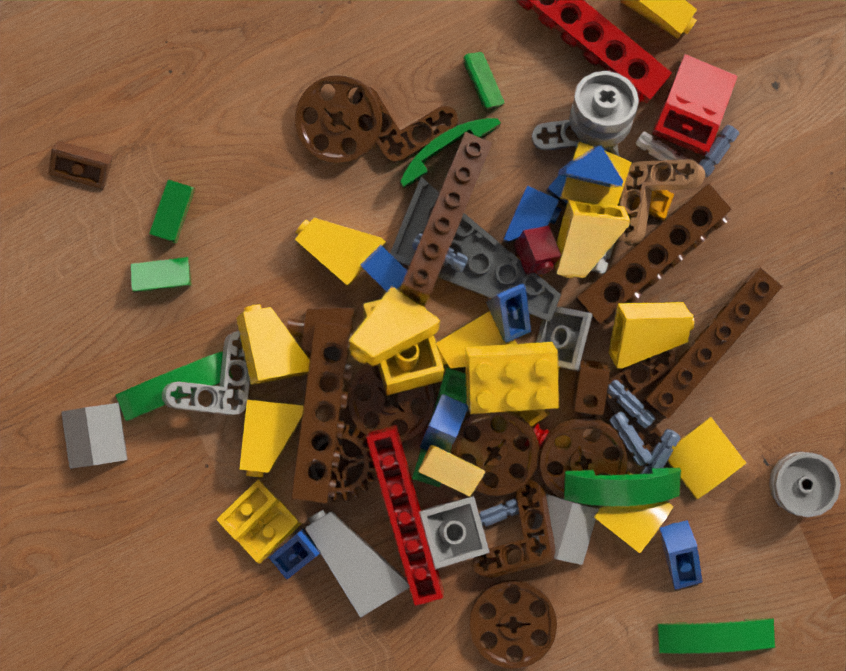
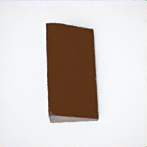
M57 141L52 148L48 174L104 189L113 156Z

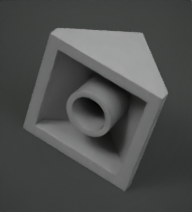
M556 307L551 322L542 319L536 343L553 342L558 351V367L578 371L592 314Z
M119 403L61 411L70 469L128 460Z
M546 494L555 542L554 559L583 565L596 520L593 516L599 509ZM540 514L536 515L532 529H537L541 526L542 517ZM539 541L540 548L535 550V552L542 554L546 546L542 545Z
M474 496L439 504L419 512L435 569L490 553Z

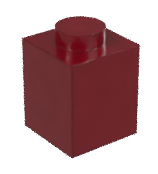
M549 226L523 230L514 243L526 275L536 272L542 275L552 271L554 265L561 257Z

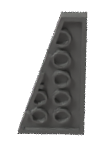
M422 177L419 180L390 252L398 262L410 266L416 252L412 248L414 239L418 234H423L440 194ZM464 213L450 248L454 250L455 254L459 252L467 256V264L462 272L451 268L450 264H443L438 278L488 298H493L497 294L524 284L529 314L551 322L561 294L536 273L526 275L521 261Z

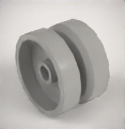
M610 71L593 72L584 77L577 85L569 116L571 128L578 138L590 145H601L602 147L614 146L623 141L631 131L638 107L639 98L636 88L627 78Z
M803 451L789 453L778 460L771 471L769 480L771 495L778 506L789 513L804 517L818 516L832 508L839 497L841 487L839 473L831 461L822 455ZM804 479L809 482L807 488H802L801 486Z

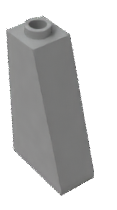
M321 510L308 518L311 524L306 526L305 529L360 618L409 588L407 578L332 511L325 514Z

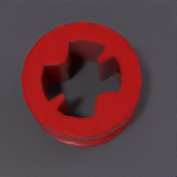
M536 423L533 430L540 448L549 430L540 429V424ZM528 438L524 443L526 447L530 445Z

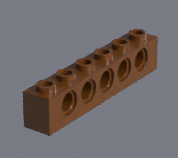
M465 132L399 290L415 303L422 306L426 305L492 145L491 142Z
M707 184L576 297V301L586 312L592 314V319L597 325L603 321L608 325L615 319L618 304L635 302L642 295L639 290L648 283L652 287L664 276L661 271L666 266L670 265L674 268L686 257L683 252L689 246L695 249L707 239L704 233L711 227L717 230L729 220L726 214L732 209L710 184ZM695 211L702 212L706 218L705 224L701 227L696 226L692 222L691 217ZM672 230H678L683 234L684 241L682 245L677 246L670 241L669 236ZM650 249H657L661 252L662 261L660 264L655 265L648 260ZM628 268H636L640 272L638 283L633 284L626 279ZM611 286L617 289L619 297L616 302L610 303L604 298L606 287Z
M761 267L755 269L675 361L674 366L663 375L644 397L643 401L661 417L669 419L783 286Z
M315 322L291 499L328 503L329 497L335 496L336 480L331 479L332 469L338 468L340 451L335 450L336 439H342L344 421H339L340 410H346L348 392H343L344 380L350 381L352 363L347 362L348 351H350L349 340L354 335L351 333V327ZM330 346L338 347L341 352L340 359L335 363L327 362L324 357L325 350ZM326 375H332L337 381L335 390L329 393L323 391L320 386L321 379ZM322 404L329 405L333 410L332 418L326 422L321 421L316 414L318 407ZM324 434L328 437L329 445L326 450L320 451L313 446L312 441L315 435ZM319 463L324 467L325 475L322 479L315 480L309 475L311 464Z

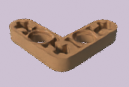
M690 159L632 163L620 200V206L625 208L631 220L628 228L618 239L630 246L639 244L646 233L652 191L695 189L704 181V168ZM665 169H670L668 179L660 182L659 176L661 172ZM679 172L682 173V174H691V175H689V177H688V179H687V178L684 177L683 175H679ZM636 197H640L638 208L631 211V201ZM634 227V231H633V232H629V234L627 235V231H631L632 228Z

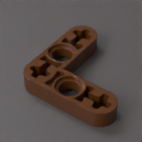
M369 87L379 101L382 117L386 118L389 122L388 129L380 133L376 143L385 158L392 163H399L422 150L439 135L457 126L458 115L456 111L449 106H441L399 130L378 93ZM359 88L353 95V104L355 105L361 101L360 95L362 91ZM443 112L445 115L451 114V125L448 127L445 124L437 126L436 130L439 133L434 135L432 127L426 121L432 119L434 124L440 120V113ZM365 115L361 118L368 130H371L373 128V118L370 116L367 119ZM421 126L428 130L429 136L426 141L417 142L413 139L412 132L416 127ZM393 131L397 134L392 136L396 145H403L401 155L398 157L395 153L391 155L388 153L391 147L387 139L384 143H381L379 140L388 137Z
M672 349L662 352L669 354V357L666 359L668 364L666 366L662 363L656 365L653 368L657 371L655 375L652 374L650 367L642 360L626 367L609 379L608 385L614 380H618L621 384L624 383L620 377L625 375L627 383L634 388L630 392L634 396L670 370L675 364L676 355ZM655 355L648 358L649 363L655 361L658 356ZM635 367H642L647 373L646 380L640 384L633 382L630 374ZM607 393L605 402L615 415L620 412L624 413L625 409L616 402L617 399L609 398ZM638 422L634 424L627 423L632 425L634 429L641 426ZM654 422L647 428H644L648 434L655 433L656 435L653 439L655 444L652 447L649 444L642 445L649 452L654 450L658 442H662L660 439L662 436L661 432ZM638 430V431H637V434L639 435V437H640L641 440L643 441V440H644V436H643V434Z
M528 480L524 486L516 491L524 539L489 548L490 553L474 557L473 568L477 574L486 578H494L543 565L554 558L555 542L546 492L537 482ZM530 489L536 491V494L532 495L533 504L539 508H533L532 501L526 498V495L530 494ZM540 514L542 517L541 526L537 529H531L529 525L530 519L534 515ZM539 541L542 545L546 546V549L542 551V556L535 553V550L540 548ZM518 549L520 559L516 564L510 565L508 563V554L512 550ZM486 558L492 561L500 560L501 564L497 562L489 564L488 570L482 567L487 561Z

